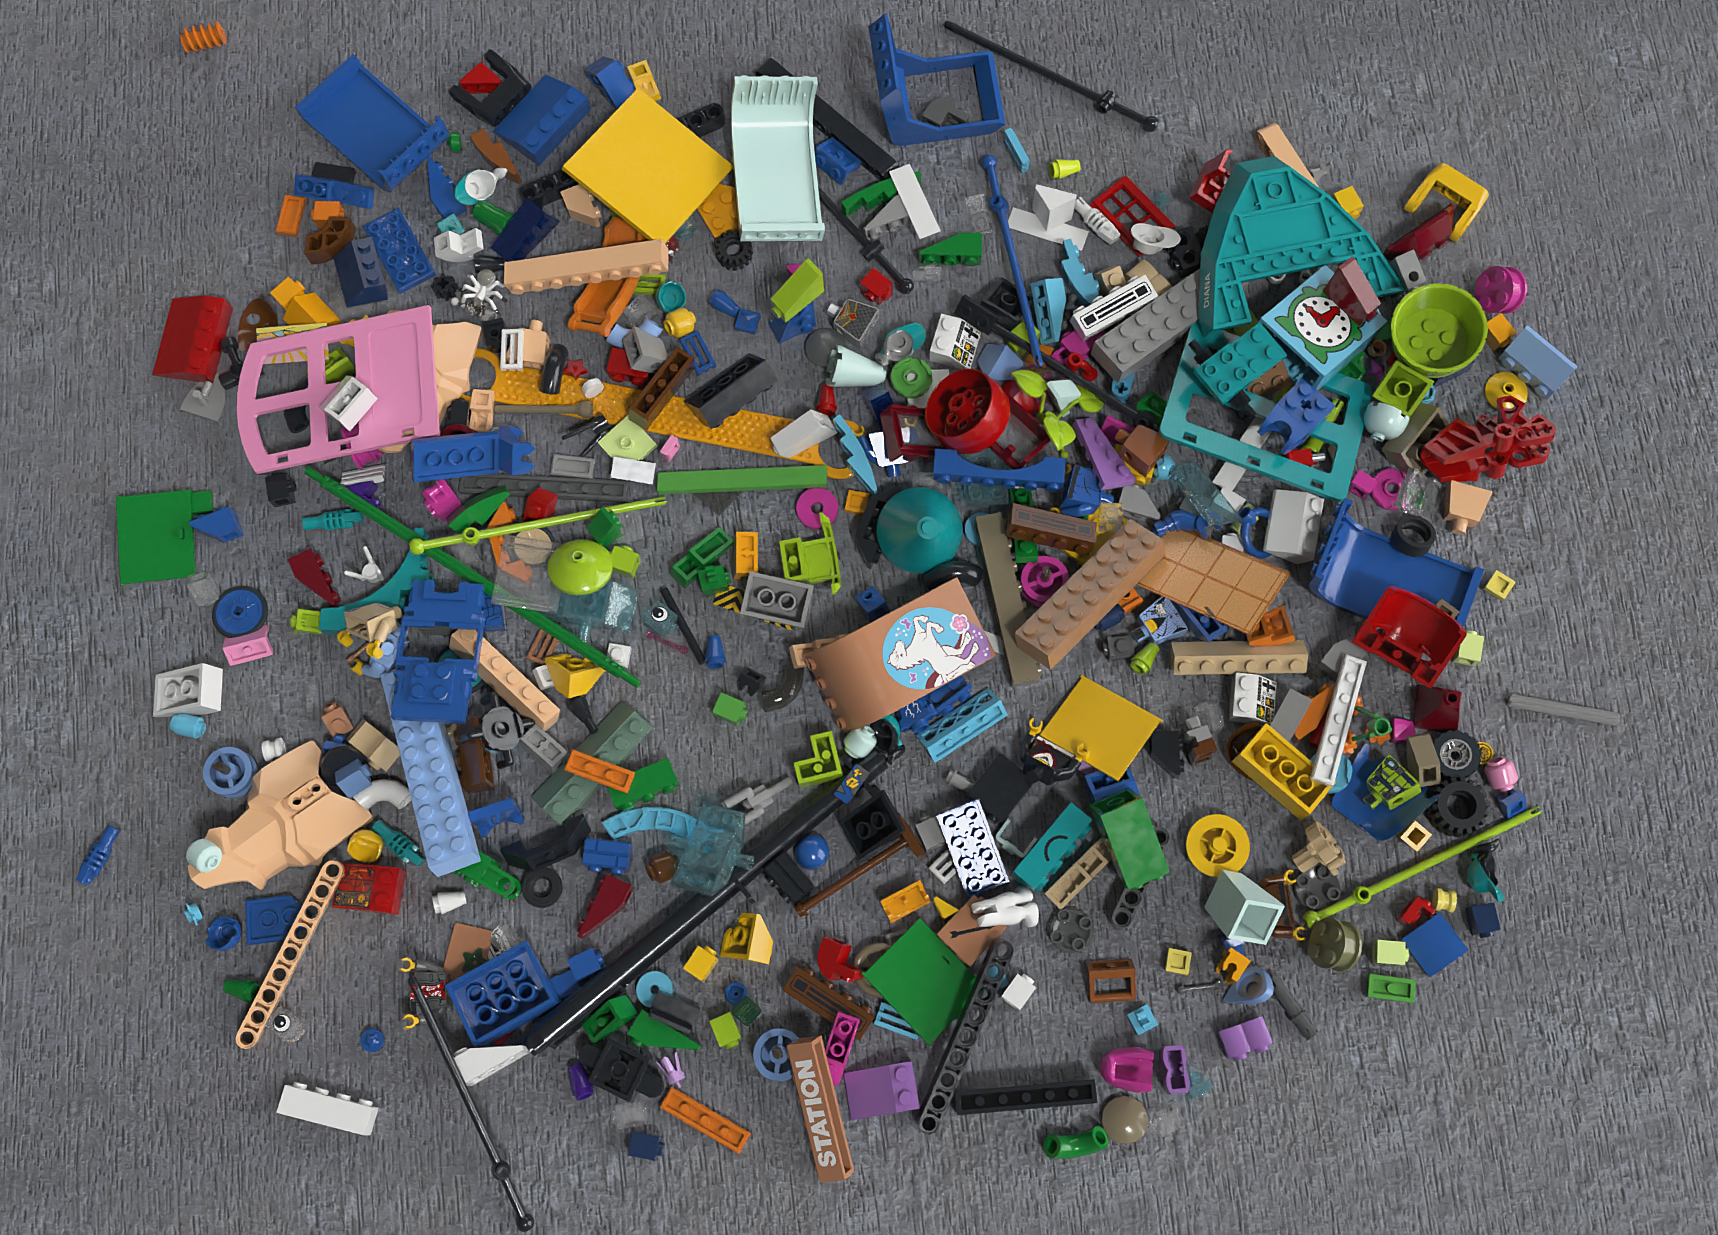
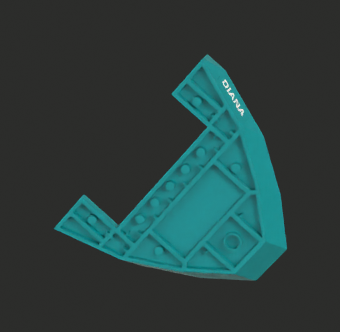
M1275 156L1236 163L1215 205L1201 252L1198 317L1204 337H1208L1214 331L1247 325L1252 322L1242 287L1244 282L1323 267L1324 265L1343 263L1353 257L1377 297L1390 295V298H1395L1406 289L1370 234L1322 189Z

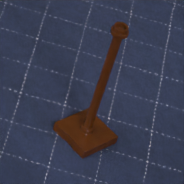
M898 815L906 829L902 836L899 837L900 840L804 903H801L799 900L794 906L800 917L808 916L807 911L904 847L906 849L910 847L920 861L928 857L906 820L901 815Z

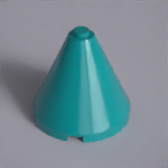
M914 487L897 493L883 506L877 520L876 535L882 553L894 566L910 573H927L938 565L948 563L955 556L961 544L963 526L956 506L948 497L934 489Z

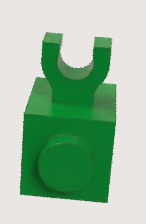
M711 565L697 571L704 597L729 591L728 584L732 583L729 570L724 571L723 565L715 567Z

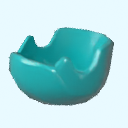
M668 281L661 284L657 289L655 301L661 310L669 313L684 307L686 304V293L682 285Z

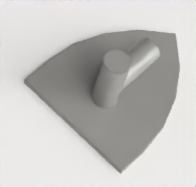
M216 373L213 383L209 381L197 383L187 394L180 410L219 422L226 401V392L219 381V373Z

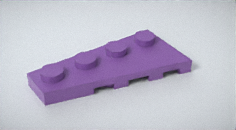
M1093 418L1075 420L1072 426L1081 446L1086 448L1085 456L1093 464L1092 472L1100 480L1098 484L1100 490L1133 485L1136 478Z

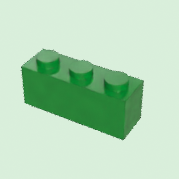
M669 758L634 771L635 776L628 794L609 787L607 788L615 808L618 811L622 810L625 812L635 808L634 804L642 801L643 803H648L655 800L656 795L661 793L667 795L676 791V787L680 786Z

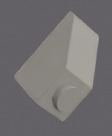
M1134 484L1122 488L1116 512L1123 517L1152 525L1160 519L1159 512L1145 490L1140 489L1139 486Z

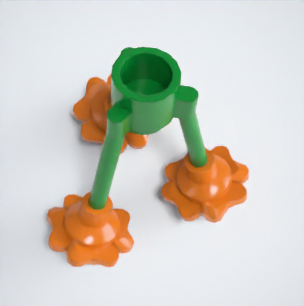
M1357 696L1352 716L1356 717L1360 712L1371 717V720L1367 723L1368 729L1365 730L1364 734L1356 736L1351 734V730L1348 729L1343 754H1352L1354 749L1357 748L1356 742L1358 740L1369 738L1371 743L1377 742V744L1382 745L1384 741L1391 739L1389 733L1392 732L1389 721L1385 718H1380L1378 713H1372L1362 708L1363 704L1360 703L1362 701L1361 696Z

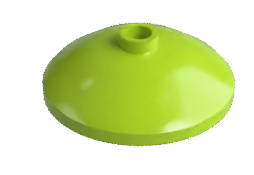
M585 539L573 540L561 545L552 553L548 561L547 571L551 583L558 590L571 595H586L599 590L609 581L613 571V561L609 551L601 544Z

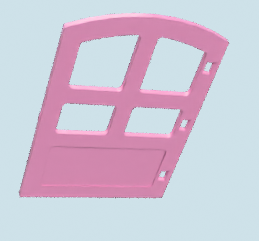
M430 305L250 344L239 379L237 419L241 442L254 471L260 474L409 443L411 439L440 436ZM354 338L355 379L366 386L378 399L359 420V434L357 436L329 442L327 414L319 407L340 382L326 384L324 346L329 343ZM307 349L308 387L304 390L256 400L258 381L265 358ZM309 405L311 444L307 447L268 455L259 433L256 418L262 414ZM414 430L415 435L404 437L403 432ZM351 444V448L341 450L340 445ZM288 456L287 462L278 463V458Z

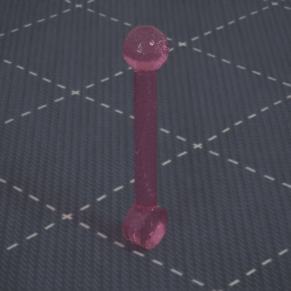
M649 631L646 635L650 640H657L679 650L682 655L688 653L686 646L680 647L656 636L652 631Z

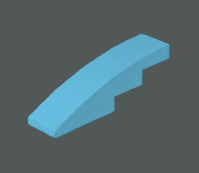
M839 414L833 419L835 429L842 435L840 447L850 457L847 460V468L872 496L876 495L877 487L866 454L852 429Z

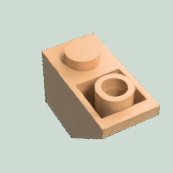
M579 184L561 191L564 203L572 219L596 228L601 226L599 218H602L598 206L593 207L592 201H594V197L588 190Z

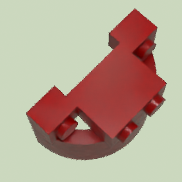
M1389 586L1368 618L1362 623L1353 637L1352 643L1369 653H1375L1410 674L1414 680L1431 689L1467 636V632L1456 619L1430 601L1406 589ZM1377 627L1383 629V631L1381 632V634H1379V633L1377 632V630H1376ZM1423 653H1425L1431 660H1422L1421 657Z

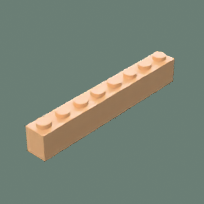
M662 239L505 262L504 285L512 294L519 295L530 291L540 292L543 289H560L571 285L580 286L584 283H600L605 280H620L626 277L636 278L646 274L657 275L668 271V248Z

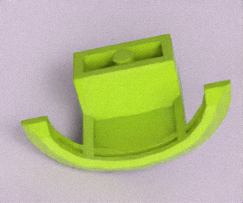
M820 512V521L825 538L803 542L801 537L779 541L784 575L787 580L809 585L832 581V594L836 595L841 587L836 544L830 519Z

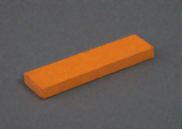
M673 1087L669 1089L660 1105L661 1109L738 1154L741 1153L751 1135L749 1131Z

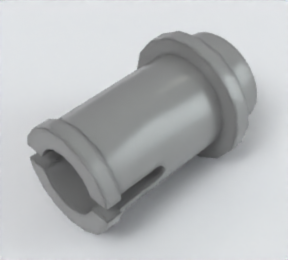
M951 770L945 782L949 783L948 786L953 785L968 794L975 781L958 774L957 770L955 772Z

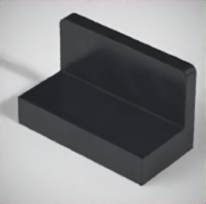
M658 990L649 1009L648 1016L690 1035L700 1007Z

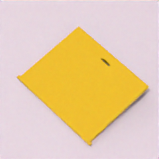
M1081 675L1080 681L1047 724L1040 737L1074 754L1075 757L1077 756V746L1080 743H1084V748L1081 752L1084 753L1090 748V757L1082 761L1119 781L1155 728L1163 720Z

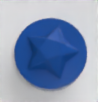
M732 982L726 987L724 995L730 1004L741 1005L746 1001L748 991L742 983Z
M378 1029L366 1030L361 1036V1046L368 1052L381 1050L385 1044L383 1032Z

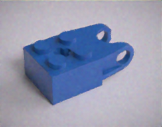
M1301 379L1275 405L1257 433L1260 435L1270 431L1279 433L1284 439V446L1280 452L1285 455L1299 444H1302L1326 420L1335 405L1304 379Z

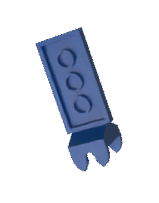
M500 426L498 431L411 439L413 482L493 474L498 473V469L510 475L525 474L533 470L535 465L528 460L521 461V457L532 453L535 447L528 442H519L517 438L523 432L516 426Z

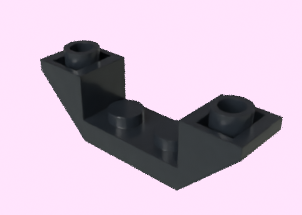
M897 485L871 496L855 533V542L869 569H872L874 563H878L881 556L879 544L867 540L873 531L871 524L873 519H878L881 511L880 507L883 508L894 495L901 492L902 486Z
M584 814L562 822L566 833L562 837L529 851L526 850L521 840L500 848V852L509 866L531 872H536L571 857L577 853L591 831Z

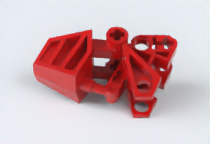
M1511 395L1497 398L1498 416H1494L1491 419L1489 416L1481 414L1473 425L1456 418L1423 447L1421 463L1440 482H1451V480L1456 482L1478 481L1479 473L1485 471L1488 477L1499 479L1504 476L1507 463L1512 467L1522 468L1546 462L1550 454V447L1546 443L1554 439L1556 427L1539 413L1529 420L1522 414L1525 403ZM1510 402L1514 407L1508 409L1503 407L1502 403ZM1488 447H1491L1492 450H1495L1484 454L1485 449ZM1520 454L1524 459L1516 460L1513 458V455Z

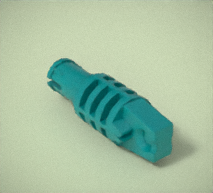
M351 509L324 512L321 516L302 518L305 531L320 528L326 531L353 528V524L364 522V514L352 512Z
M378 820L372 826L371 830L385 841L386 847L408 864L411 861L416 866H422L426 859L417 852L420 848L400 831H393L381 820Z

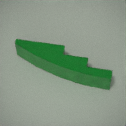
M917 171V172H914V174H915V176H916V178H917V181H918V183H919V185H920V184H921V173H920L919 171ZM892 178L875 183L842 201L841 211L848 217L862 206L869 212L883 201L888 204L896 195H899Z

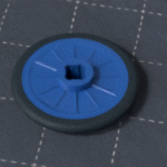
M233 587L225 591L216 600L212 610L213 624L216 630L227 638L240 637L256 632L262 628L267 619V601L258 590L252 587ZM239 610H243L241 615L238 616Z

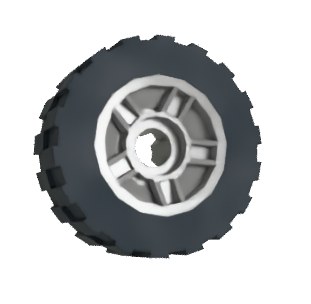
M1450 730L1440 734L1434 740L1433 745L1440 761V776L1445 778V780L1451 778L1458 779L1460 777L1466 779L1477 770L1482 754L1479 749L1480 746L1476 743V739L1473 736H1469L1466 732H1460V730ZM1451 752L1459 753L1458 759H1452Z

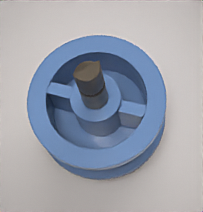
M223 747L214 751L207 758L203 768V778L207 787L213 792L226 798H239L248 794L252 788V777L259 770L254 758L246 752L235 747Z
M772 1029L765 1032L756 1042L753 1051L754 1063L758 1071L766 1078L774 1081H786L793 1078L791 1061L787 1056V1045L798 1039V1036L786 1029Z

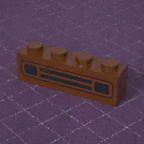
M676 347L630 406L629 420L647 431L694 370V357Z
M1013 503L1007 515L1005 536L1089 555L1096 543L1097 522Z
M804 966L803 969L797 967L784 986L783 991L832 1024L835 1023L838 1012L860 1019L855 1039L861 1041L875 1018L871 1015L873 1010L864 1004H861L860 1007L852 1003L853 997L844 991L839 994L832 990L834 988L833 984L825 979L820 982L814 978L816 973Z

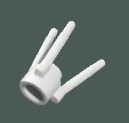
M366 546L363 547L369 564L363 567L362 574L344 571L345 575L358 578L361 581L368 580L371 583H376L384 580L381 569L375 564Z

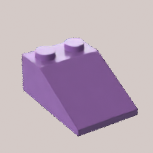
M912 1061L844 1073L851 1120L920 1109Z

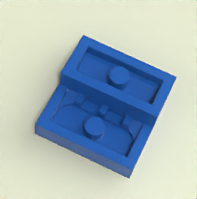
M1441 912L1422 923L1421 926L1401 939L1429 977L1468 951V948Z

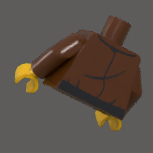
M1288 870L1283 875L1266 876L1257 885L1285 906L1271 936L1275 938H1292L1296 941L1304 940L1305 938L1297 936V931L1305 930V928L1295 927L1288 885H1292L1297 881V879L1291 881L1287 876L1294 871Z

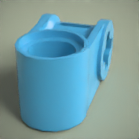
M1135 372L1119 384L1112 378L1110 395L1125 404L1129 398Z

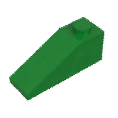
M641 1010L627 1033L632 1036L630 1041L641 1048L644 1044L649 1047L701 1050L703 1047L669 1025L648 1016L649 1013Z

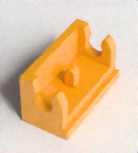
M736 531L733 538V579L739 580L743 576L749 577L750 571L758 573V532Z
M920 880L880 901L890 923L931 903Z
M1229 948L1221 954L1223 957L1216 967V973L1218 974L1221 968L1229 972L1224 982L1231 985L1238 982L1250 960L1233 948Z

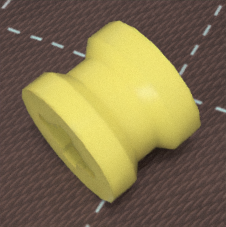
M1435 888L1432 898L1433 909L1435 911L1443 909L1449 913H1454L1457 903L1456 891L1449 890L1446 892L1441 888Z

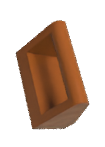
M1132 959L1086 962L1090 1003L1136 1000L1135 967ZM1129 978L1130 992L1095 994V979Z

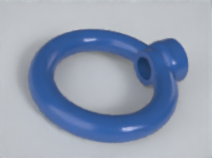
M1244 507L1236 514V519L1241 523L1240 537L1242 545L1253 558L1265 559L1272 554L1254 548L1250 541L1249 528L1256 522L1255 517L1257 516L1264 517L1268 522L1270 511L1262 507L1253 509Z

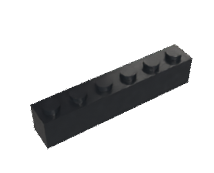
M1095 1079L955 1091L957 1115L1098 1103Z

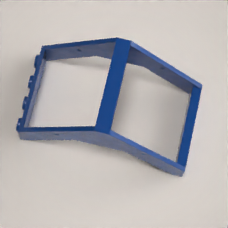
M883 14L868 26L880 103L892 144L907 146L987 135L1006 125L992 52L981 51L926 59L895 47L887 14ZM975 67L984 121L936 127L911 119L905 76Z

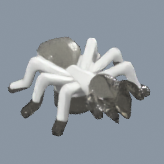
M489 269L481 270L478 273V281H476L473 275H467V278L474 283L475 287L464 284L463 288H459V292H465L468 289L475 293L464 294L461 301L458 302V306L463 305L466 298H474L471 302L466 303L465 312H467L470 306L469 309L472 316L477 311L476 316L478 317L481 310L482 315H485L486 307L483 303L488 302L495 313L499 314L500 311L492 301L494 295L504 302H507L508 299L492 289L497 285L504 288V283L496 281L494 273Z

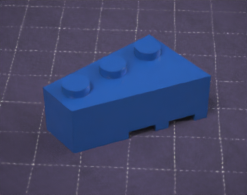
M813 301L786 323L781 317L778 319L774 316V319L769 320L768 324L779 344L802 333L807 334L816 327Z

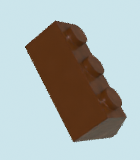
M473 717L467 720L465 724L457 725V732L454 733L455 743L457 746L459 745L460 754H457V763L462 770V775H459L461 788H464V791L468 794L495 789L491 753L486 750L481 738L464 744L458 742L460 735L479 729V717Z

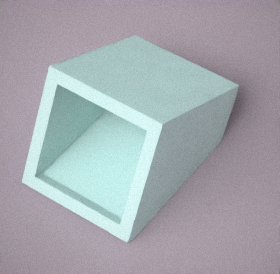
M1222 870L1204 908L1227 938L1266 945L1285 906L1242 873Z

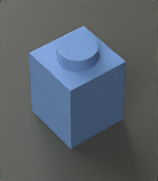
M357 758L335 772L336 784L350 799L372 785V771L367 764L363 765Z

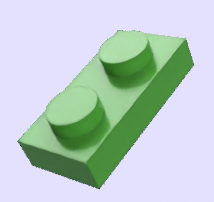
M1367 974L1366 997L1413 1004L1415 1001L1416 980Z

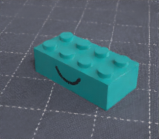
M1071 802L1017 866L1011 877L1021 886L1029 888L1032 894L1035 890L1040 892L1049 880L1047 878L1048 874L1054 875L1062 866L1063 861L1061 859L1063 856L1068 858L1076 849L1077 844L1075 842L1077 839L1082 841L1090 832L1092 827L1089 824L1092 819Z

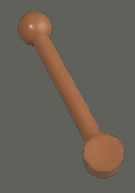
M374 641L367 642L346 660L348 664L365 651L367 645L374 643Z

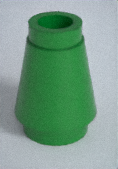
M228 979L223 986L224 993H228L246 1003L253 1002L260 990V985L254 980Z

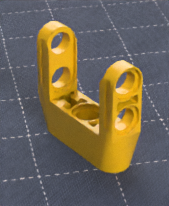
M1439 163L1426 176L1403 210L1410 214L1416 211L1431 189L1435 190L1466 210L1456 223L1449 237L1450 240L1456 243L1487 200L1489 193L1484 187L1451 166Z

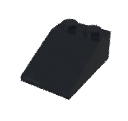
M881 790L839 820L859 860L877 854L906 830L885 790Z

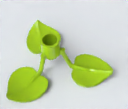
M1018 370L1010 375L1024 393L1034 398L1041 396L1039 412L1036 415L1039 418L1037 421L1044 426L1057 451L1072 443L1076 437L1074 430L1067 422L1059 421L1070 408L1079 403L1084 411L1095 413L1104 406L1103 401L1099 397L1077 385L1076 387L1081 393L1079 398L1073 400L1057 416L1050 411L1043 413L1046 399L1044 391L1048 389L1045 380L1037 373L1029 370Z

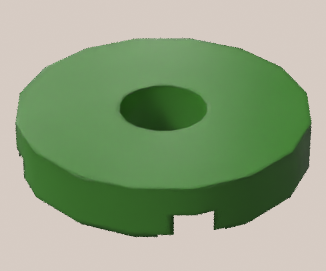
M913 357L900 360L892 369V387L900 396L916 399L923 396L932 385L930 366L924 360L914 359ZM910 373L915 374L917 380L909 382L906 380V376Z

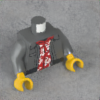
M409 958L399 959V961H406L407 967L406 969L398 968V970L407 972L412 969L409 972V978L414 988L417 986L412 976L417 978L437 1021L446 1013L447 1008L453 1005L445 986L451 982L450 974L445 973L442 967L431 961L413 960L412 962ZM410 986L411 1014L404 1016L401 1020L409 1019L411 1025L405 1026L404 1030L411 1029L415 1024L417 1026L427 1024Z

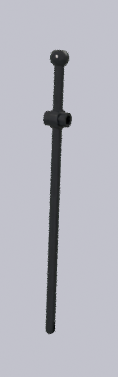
M945 21L944 23L945 28L1098 103L1096 108L1102 114H1106L1112 109L1143 124L1144 129L1148 132H1154L1158 127V118L1155 116L1146 117L1115 102L1116 94L1111 90H1107L1102 95L951 21Z
M818 186L819 199L864 246L865 249L861 252L863 257L868 262L876 259L898 283L899 291L903 294H909L914 289L913 281L909 278H904L881 254V251L885 249L878 239L870 242Z
M412 976L417 987L414 988L410 978H408V984L493 1164L491 1166V1174L495 1179L501 1181L518 1217L516 1220L518 1230L526 1232L534 1227V1217L526 1213L509 1177L511 1167L506 1161L501 1160L417 978ZM503 1167V1171L498 1173L499 1169Z

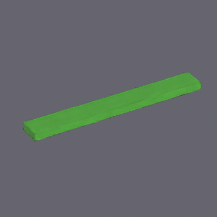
M827 465L659 472L657 482L658 495L828 487Z

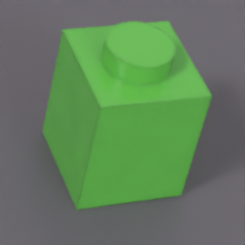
M721 692L712 713L714 717L738 727L740 721H745L748 710H746L745 702Z

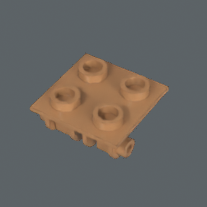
M1280 361L1247 388L1248 392L1263 397L1293 386L1284 361Z

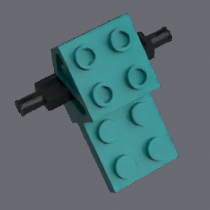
M1260 322L1231 345L1228 343L1215 354L1208 347L1203 349L1196 339L1188 344L1196 354L1194 356L1195 361L1200 365L1193 372L1220 406L1229 401L1237 411L1242 409L1249 419L1257 413L1249 405L1251 399L1244 390L1287 356L1285 351Z

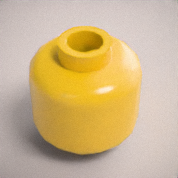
M678 308L666 315L663 324L668 335L681 338L693 332L696 319L691 311L689 312L685 308Z

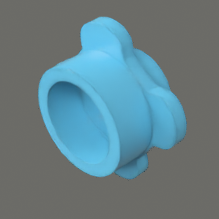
M186 903L187 909L184 910V914L189 923L194 921L197 926V921L203 919L202 914L196 903L191 905Z

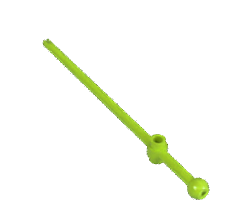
M658 497L605 507L608 512L612 510L615 514L665 505L667 501H662L666 499L665 497ZM601 508L480 531L476 528L468 527L462 534L426 541L414 538L409 542L410 551L414 555H420L425 549L463 542L466 545L474 546L479 543L480 539L591 519L596 516Z
M1535 806L1372 886L1357 887L1352 891L1351 896L1318 912L1307 911L1303 915V922L1307 928L1313 929L1316 922L1354 904H1367L1371 900L1372 895L1541 814L1542 810L1531 814V811L1539 808V806Z

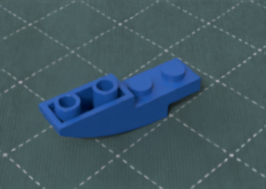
M295 174L294 195L322 201H339L342 204L373 209L374 188L346 181Z

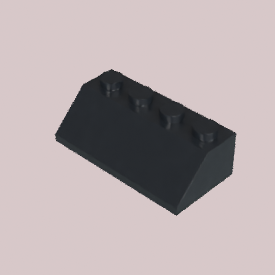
M748 353L685 399L684 403L704 426L710 429L717 428L723 424V420L727 417L737 414L742 406L753 402L761 392L771 389L778 380L765 359Z

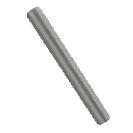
M1516 694L1508 696L1507 705L1509 707L1610 725H1617L1620 722V714L1616 712Z

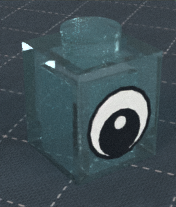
M657 600L643 614V625L663 639L667 634L671 635L676 630L678 615Z

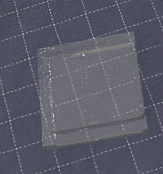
M505 535L491 603L557 614L561 591L551 583L547 565L552 553L563 544Z

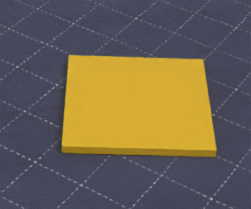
M638 88L563 165L562 170L649 241L662 239L666 244L733 170L734 166Z

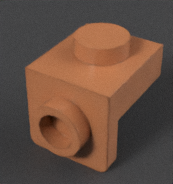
M335 702L329 703L323 708L324 710L321 713V718L333 738H335L336 734L343 735L354 729V725L346 714L342 702L337 704Z

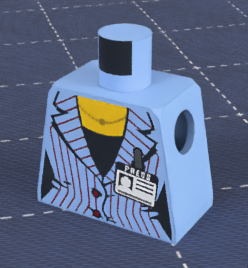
M1161 597L1138 616L1137 622L1140 627L1131 631V634L1137 643L1148 638L1149 642L1158 645L1183 636L1188 628L1172 602L1165 597Z

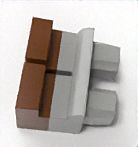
M1198 716L1185 720V725L1181 728L1184 733L1183 744L1190 745L1192 750L1188 756L1190 765L1212 759L1217 751V747L1208 725L1202 726Z

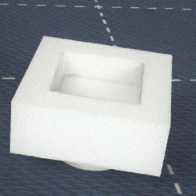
M609 643L607 656L625 667V669H628L632 648L631 646Z
M546 665L536 667L533 670L540 690L554 687Z

